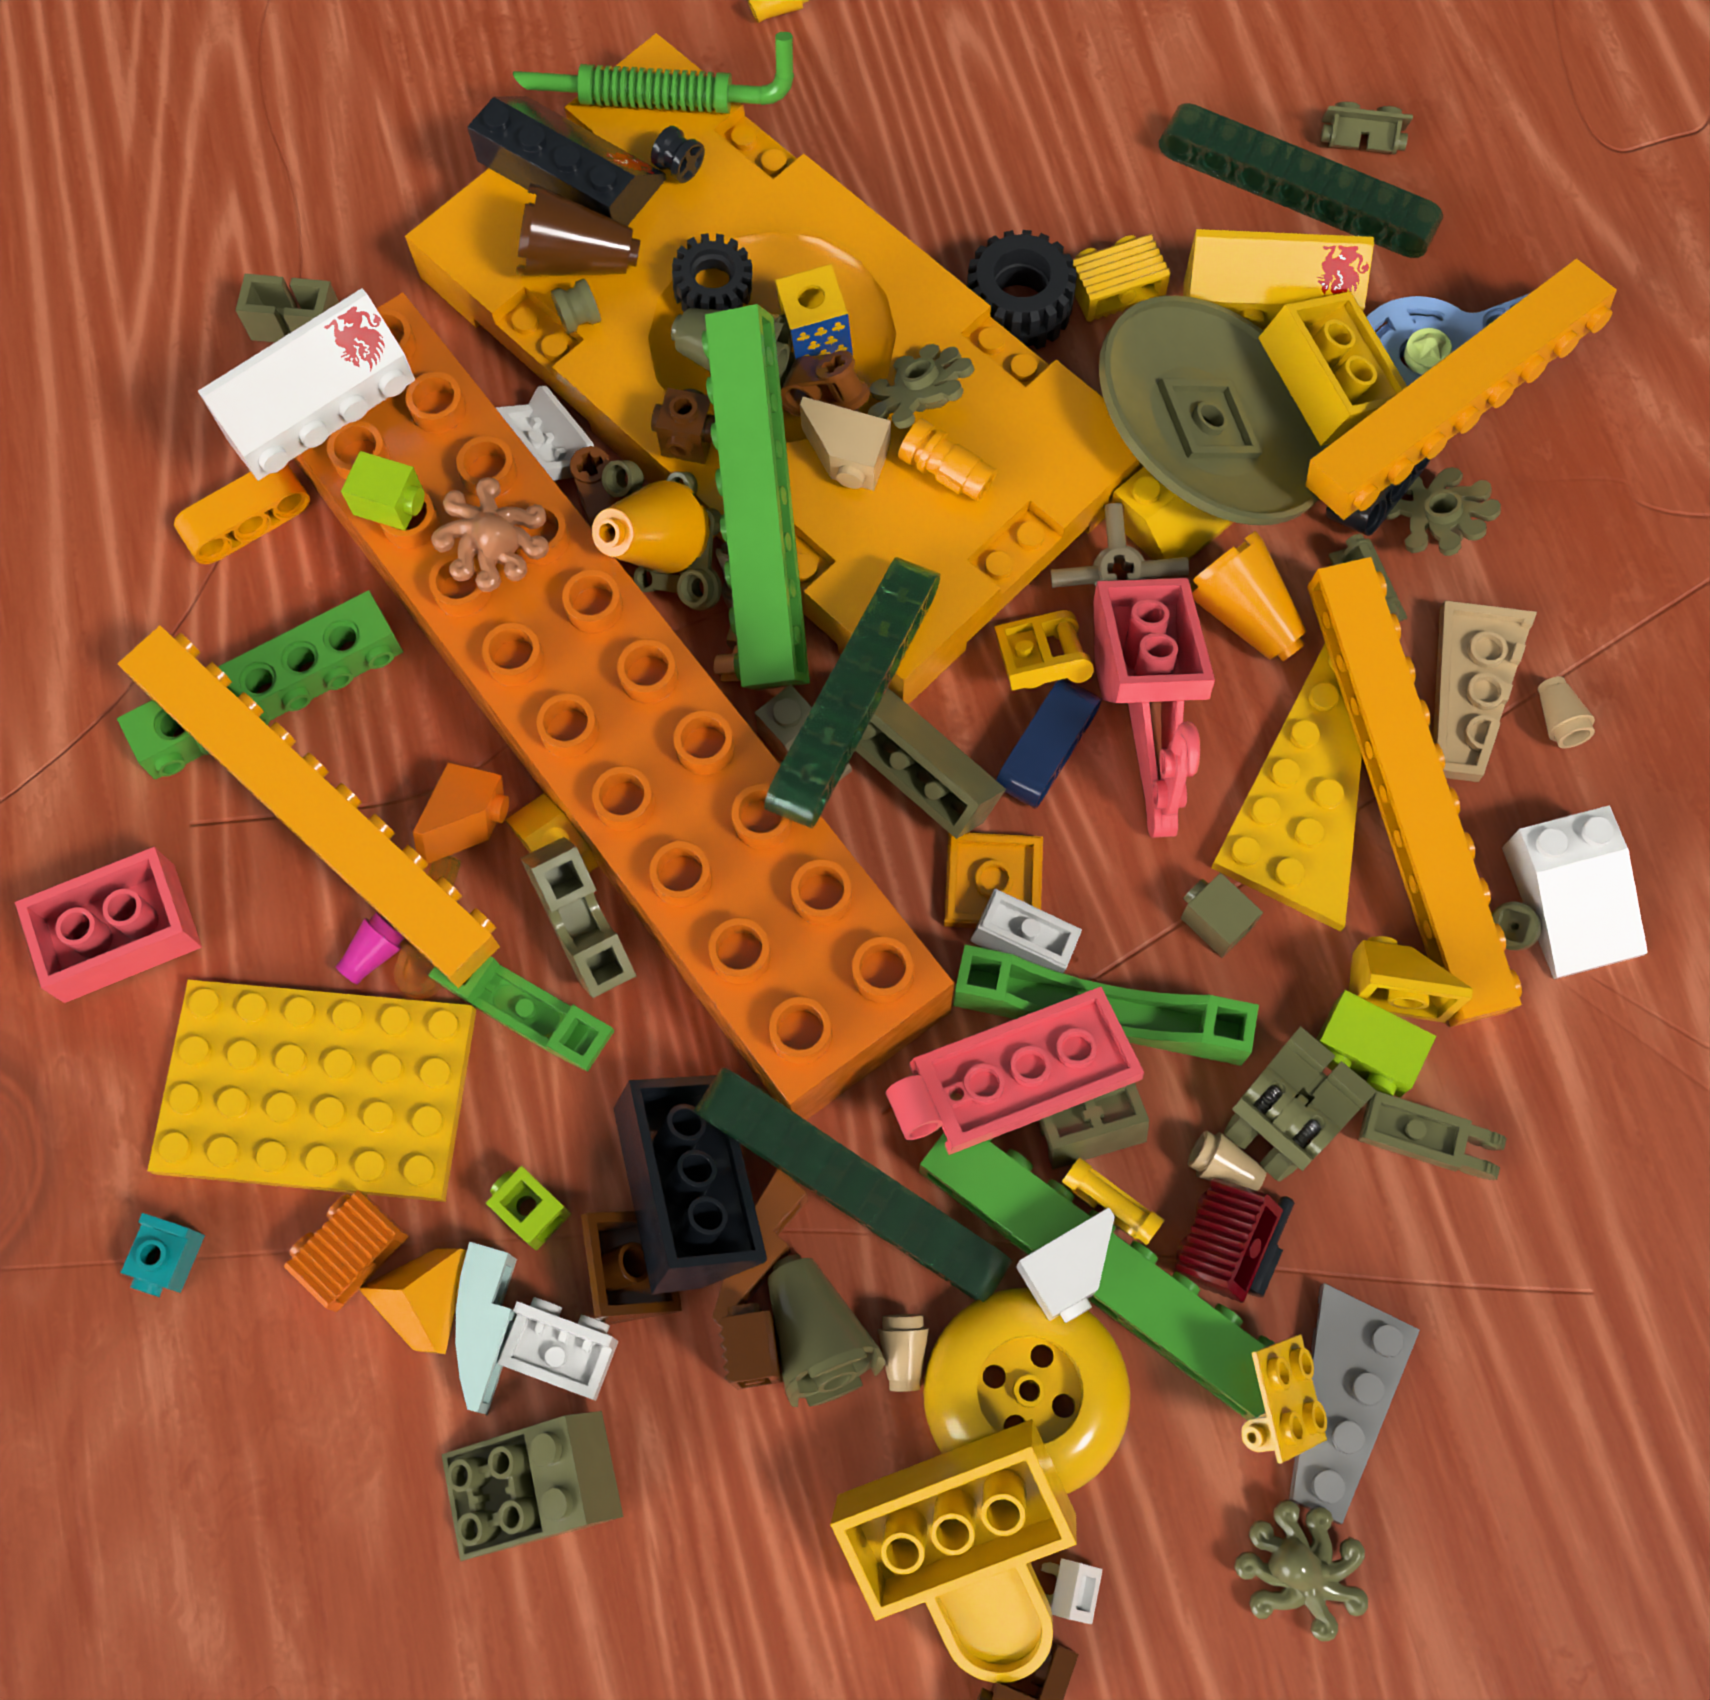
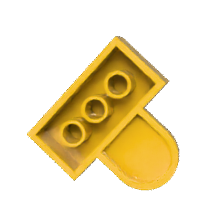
M1033 1419L837 1496L830 1525L875 1621L925 1602L949 1654L957 1665L971 1676L992 1683H1008L1029 1676L1042 1665L1052 1645L1053 1617L1049 1602L1030 1562L1077 1545L1076 1513Z

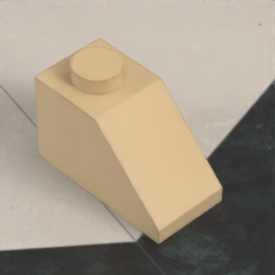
M802 397L800 403L802 430L829 477L848 488L859 489L862 487L874 491L891 445V421Z

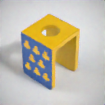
M832 264L775 280L780 312L785 314L789 325L795 360L802 356L825 355L840 350L849 351L853 356L848 312Z

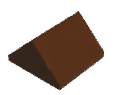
M635 1211L588 1212L581 1215L594 1316L597 1321L612 1325L682 1311L679 1291L651 1293Z

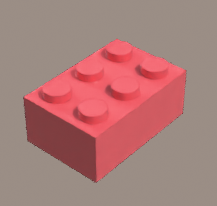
M155 846L15 902L41 989L63 1003L202 948L176 868Z

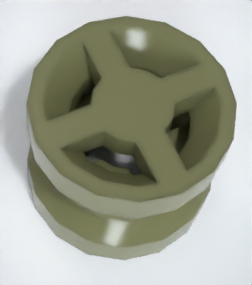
M584 278L576 281L574 287L568 290L557 288L551 291L555 308L567 334L576 332L578 326L588 322L594 325L601 322L596 301Z

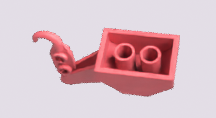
M1188 578L1097 581L1093 601L1094 655L1102 700L1113 703H1128L1146 802L1147 826L1150 837H1175L1178 831V808H1185L1187 803L1186 777H1193L1197 773L1200 762V737L1198 729L1192 722L1187 721L1183 723L1184 700L1210 699L1215 682ZM1161 701L1160 780H1158L1149 702Z

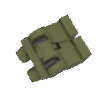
M1301 1026L1232 1108L1235 1114L1224 1131L1225 1136L1242 1149H1245L1258 1134H1261L1274 1147L1262 1159L1260 1164L1266 1172L1279 1182L1297 1168L1303 1171L1377 1092L1342 1061L1328 1076L1325 1075L1322 1071L1334 1059L1335 1055Z

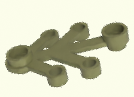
M616 460L611 461L605 466L602 473V483L609 495L613 497H627L643 488V473L633 461ZM626 472L628 475V485L625 481ZM674 472L668 476L666 481L679 483V480L682 479L685 485L695 492L692 494H696L698 484L692 473ZM705 508L711 523L706 550L701 557L696 558L689 565V568L680 571V575L660 573L641 566L635 570L634 582L642 592L661 590L678 593L679 598L684 604L699 611L710 609L717 604L721 596L722 585L718 574L711 568L713 536L721 531V514L718 510ZM648 571L652 575L651 585H649L646 580V574ZM701 580L704 585V594L701 592L699 586Z

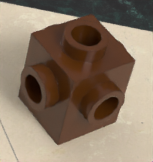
M668 387L663 404L655 405L651 420V429L657 432L661 455L705 464L711 443L713 444L711 425L715 422L714 405L710 402L708 395L698 390H679Z

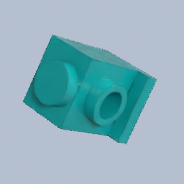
M142 1213L138 1223H141L140 1229L120 1273L134 1277L130 1288L160 1297L163 1288L181 1293L205 1235L187 1227ZM159 1247L161 1251L160 1259L151 1265Z

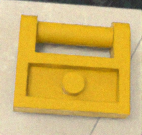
M1061 610L994 626L1012 691L1022 688H1036L1044 683L1065 678L1075 683H1082L1087 681L1094 673L1090 656L1082 650L1077 636L1079 625L1071 611ZM1054 636L1059 639L1064 655L1052 657L1046 637Z
M1081 1157L1078 1158L1062 1180V1183L1071 1189L1070 1192L1093 1209L1096 1208L1098 1203L1106 1209L1110 1208L1115 1215L1113 1224L1131 1238L1139 1239L1145 1245L1149 1243L1164 1222L1163 1218L1155 1212L1149 1211L1094 1170Z

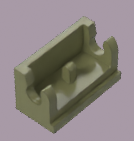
M1132 1083L1039 1120V1129L1041 1136L1046 1138L1048 1158L1054 1170L1074 1164L1079 1157L1087 1160L1147 1142L1150 1120L1135 1083Z

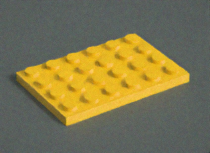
M188 980L147 1171L156 1175L354 1193L359 1190L366 1195L445 1202L477 1010L473 1005Z

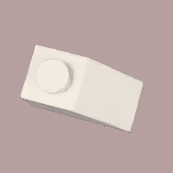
M1110 1208L1105 1209L1019 1260L1016 1268L1049 1321L1061 1315L1064 1322L1067 1323L1092 1308L1088 1298L1093 1296L1099 1288L1115 1218Z

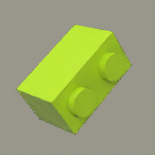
M1344 990L1334 1002L1316 1040L1335 1055L1334 1059L1327 1065V1068L1334 1070L1342 1061L1358 1076L1366 1080L1376 1091L1400 1098L1413 1087L1436 1036Z

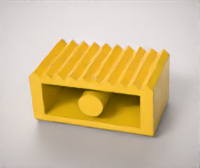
M1152 234L1138 238L1134 235H1128L1118 240L1114 246L1098 251L1095 248H1088L1081 251L1073 259L1072 268L1076 269L1077 275L1074 295L1088 322L1100 319L1102 316L1107 317L1110 313L1122 312L1126 308L1129 309L1133 305L1149 298L1166 295L1170 270L1167 268L1166 262L1163 261V255L1160 254L1156 241H1153Z

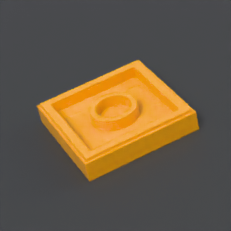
M949 833L944 927L976 928L994 889L1041 910L1043 836L966 833L956 839Z

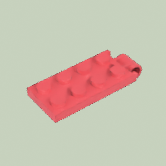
M1098 987L913 1058L910 1062V1069L914 1076L903 1078L892 1084L886 1090V1095L906 1140H916L925 1137L942 1127L947 1138L945 1148L948 1155H951L1142 1080L1144 1071L1102 987ZM958 1093L963 1098L958 1101L952 1100L949 1096L951 1094Z

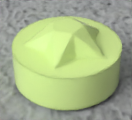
M1434 328L1420 329L1414 332L1408 339L1404 350L1405 363L1412 371L1423 375L1451 354V341L1440 330Z

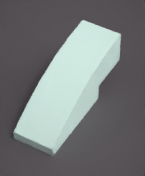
M469 1242L458 1289L455 1344L459 1378L467 1410L488 1415L503 1366L497 1363L517 1316L512 1309L502 1306L517 1259L507 1252Z

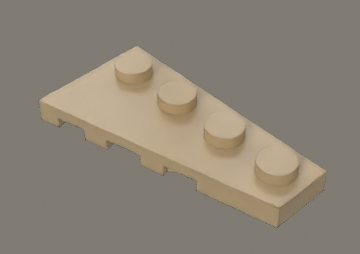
M1444 601L1440 607L1433 742L1438 743L1442 748L1445 758L1443 772L1446 778L1479 782L1484 776L1501 724L1500 719L1505 704L1508 702L1513 687L1512 682L1517 667L1521 662L1526 647L1525 642L1537 612Z

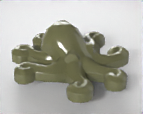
M926 345L919 351L921 358L914 360L912 356H903L895 361L893 366L897 373L894 386H890L887 379H879L872 383L870 386L872 397L882 402L871 406L868 410V415L887 420L889 414L893 413L892 421L897 428H909L915 422L916 418L913 414L915 411L923 412L925 409L941 408L949 401H956L961 398L964 390L957 379L969 377L975 368L969 358H961L958 348L954 346L948 347L941 352L938 345Z
M1454 467L1441 471L1428 489L1424 487L1422 479L1418 476L1405 493V495H1412L1414 500L1400 499L1386 519L1393 520L1399 515L1411 518V534L1405 539L1407 551L1419 553L1427 548L1429 539L1425 531L1428 528L1432 536L1439 542L1440 553L1445 556H1452L1461 549L1463 538L1472 541L1483 538L1487 532V526L1484 521L1495 520L1500 515L1501 504L1499 501L1494 499L1487 500L1492 493L1491 484L1486 480H1479L1472 486H1458L1463 479V475L1459 468Z
M1288 1499L1280 1501L1274 1508L1273 1518L1283 1529L1286 1537L1283 1539L1275 1536L1269 1522L1264 1520L1255 1521L1249 1531L1251 1542L1261 1550L1272 1552L1268 1563H1265L1256 1554L1243 1552L1236 1558L1234 1569L1237 1575L1244 1580L1257 1576L1270 1585L1284 1587L1281 1591L1261 1589L1251 1595L1250 1609L1258 1619L1268 1618L1274 1609H1297L1305 1604L1315 1616L1310 1628L1313 1636L1319 1641H1330L1338 1633V1623L1329 1612L1326 1600L1343 1602L1347 1612L1353 1616L1363 1615L1368 1609V1597L1364 1590L1356 1586H1347L1339 1583L1361 1565L1365 1558V1549L1359 1540L1348 1537L1340 1545L1341 1559L1332 1561V1544L1327 1532L1333 1522L1331 1512L1324 1507L1317 1506L1310 1509L1306 1514L1305 1523L1312 1536V1543L1309 1546L1302 1529L1297 1523L1300 1512L1299 1507L1295 1502Z

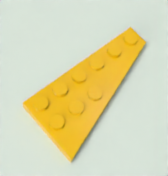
M1324 644L1211 868L1341 932L1346 923L1362 754L1326 644Z

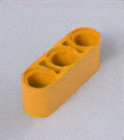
M287 463L280 471L270 473L259 481L252 472L236 479L181 511L175 518L174 526L195 561L199 564H211L223 559L302 513L309 505L310 497Z

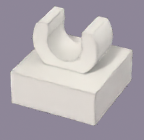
M1062 1558L1060 1565L1051 1562L1042 1564L1041 1571L1053 1574L1057 1578L1054 1594H1045L1051 1607L1052 1615L1092 1624L1103 1569Z

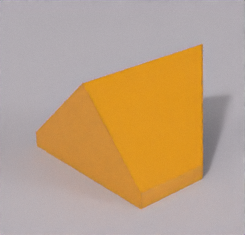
M434 1249L363 1285L359 1291L412 1350L446 1354L457 1304L460 1275L467 1250Z

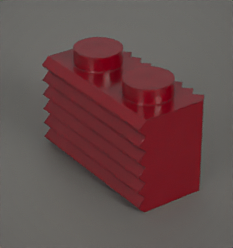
M1218 1178L1212 1179L1211 1187L1198 1200L1197 1216L1195 1217V1224L1191 1226V1233L1184 1237L1178 1246L1175 1270L1206 1291L1209 1290L1223 1297L1244 1303L1283 1209L1266 1193Z

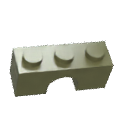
M562 837L521 857L520 859L575 975L592 998H595L636 977V973L617 933L610 927L593 893L597 891L577 847L567 838Z

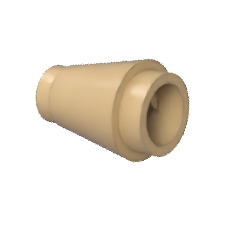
M1552 677L1538 686L1549 738L1556 741L1560 748L1578 746L1594 735L1595 729L1593 724L1595 718L1569 684L1566 683L1564 677Z
M1208 1131L1203 1132L1196 1141L1187 1163L1189 1167L1196 1170V1176L1209 1181L1218 1178L1256 1191L1262 1186L1267 1174L1258 1162L1220 1132L1216 1135Z
M923 1315L882 1316L883 1328L877 1330L883 1358L886 1362L885 1367L889 1380V1390H920V1379L922 1378L929 1328L924 1327Z

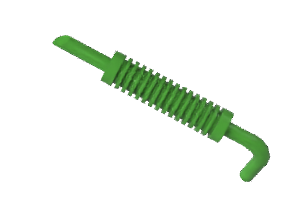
M779 32L775 35L776 74L771 83L762 86L732 84L731 73L717 72L715 77L714 72H708L706 76L705 71H700L698 75L697 71L691 70L689 75L688 70H683L681 74L680 70L674 69L672 74L671 69H666L664 73L663 69L657 68L655 73L654 68H649L647 71L646 68L640 67L638 71L637 67H632L630 70L629 67L623 66L621 70L620 66L612 68V66L606 65L604 68L603 65H597L596 67L594 64H580L578 75L514 71L513 76L527 90L578 93L579 102L583 105H595L597 103V105L603 106L605 103V106H612L613 103L615 107H620L621 104L622 107H628L630 103L632 108H637V105H639V108H645L647 104L649 109H653L654 106H656V109H662L664 105L665 110H670L671 106L673 110H679L681 106L682 111H687L688 107L690 111H696L698 107L699 112H704L706 108L707 112L711 113L715 108L716 113L729 114L731 102L767 105L774 104L786 96L792 87L794 78L793 35L789 32Z

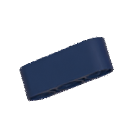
M1066 678L1057 680L997 776L996 781L1006 788L1005 792L1036 809L1043 801L1094 719L1101 705L1102 698Z

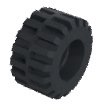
M1013 230L1006 231L1003 238L999 239L995 235L987 240V247L980 245L975 251V259H971L968 266L967 287L991 306L990 317L1027 347L1034 345L1036 350L1045 347L1046 339L1054 342L1060 336V330H1065L1069 323L1076 287V269L1072 268L1073 259L1070 254H1063L1064 246L1058 241L1051 244L1048 235L1040 233L1039 237L1031 235L1032 230H1022V234L1015 235ZM1022 285L1034 289L1038 294L1030 297H1016L1004 292L1002 289L1009 286Z

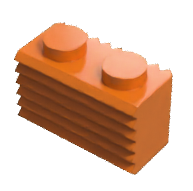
M359 1190L354 1192L352 1196L349 1194L343 1195L330 1207L326 1214L329 1221L325 1222L322 1228L317 1230L315 1234L309 1232L302 1236L291 1248L290 1255L292 1259L287 1261L284 1266L326 1309L338 1312L409 1237L372 1199Z

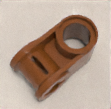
M840 350L825 355L802 356L794 361L781 387L782 407L791 415L801 417L800 403L802 397L846 409L856 410L867 402L871 392L867 383L860 381L854 370L855 360L851 352Z
M588 446L574 453L571 457L570 469L581 499L582 508L592 528L594 519L601 511L625 497H613L606 492L602 483V473L605 466L610 463L609 457L602 449Z

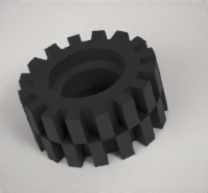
M709 233L701 234V243L698 244L695 238L692 237L687 240V249L681 245L677 250V258L674 257L672 263L673 290L677 304L681 302L684 312L688 308L729 310L743 307V303L748 305L752 292L751 259L748 260V252L744 247L738 250V241L731 238L728 244H725L724 235L717 233L716 241H709ZM705 269H719L727 273L730 279L722 287L707 288L698 284L695 277L697 273Z

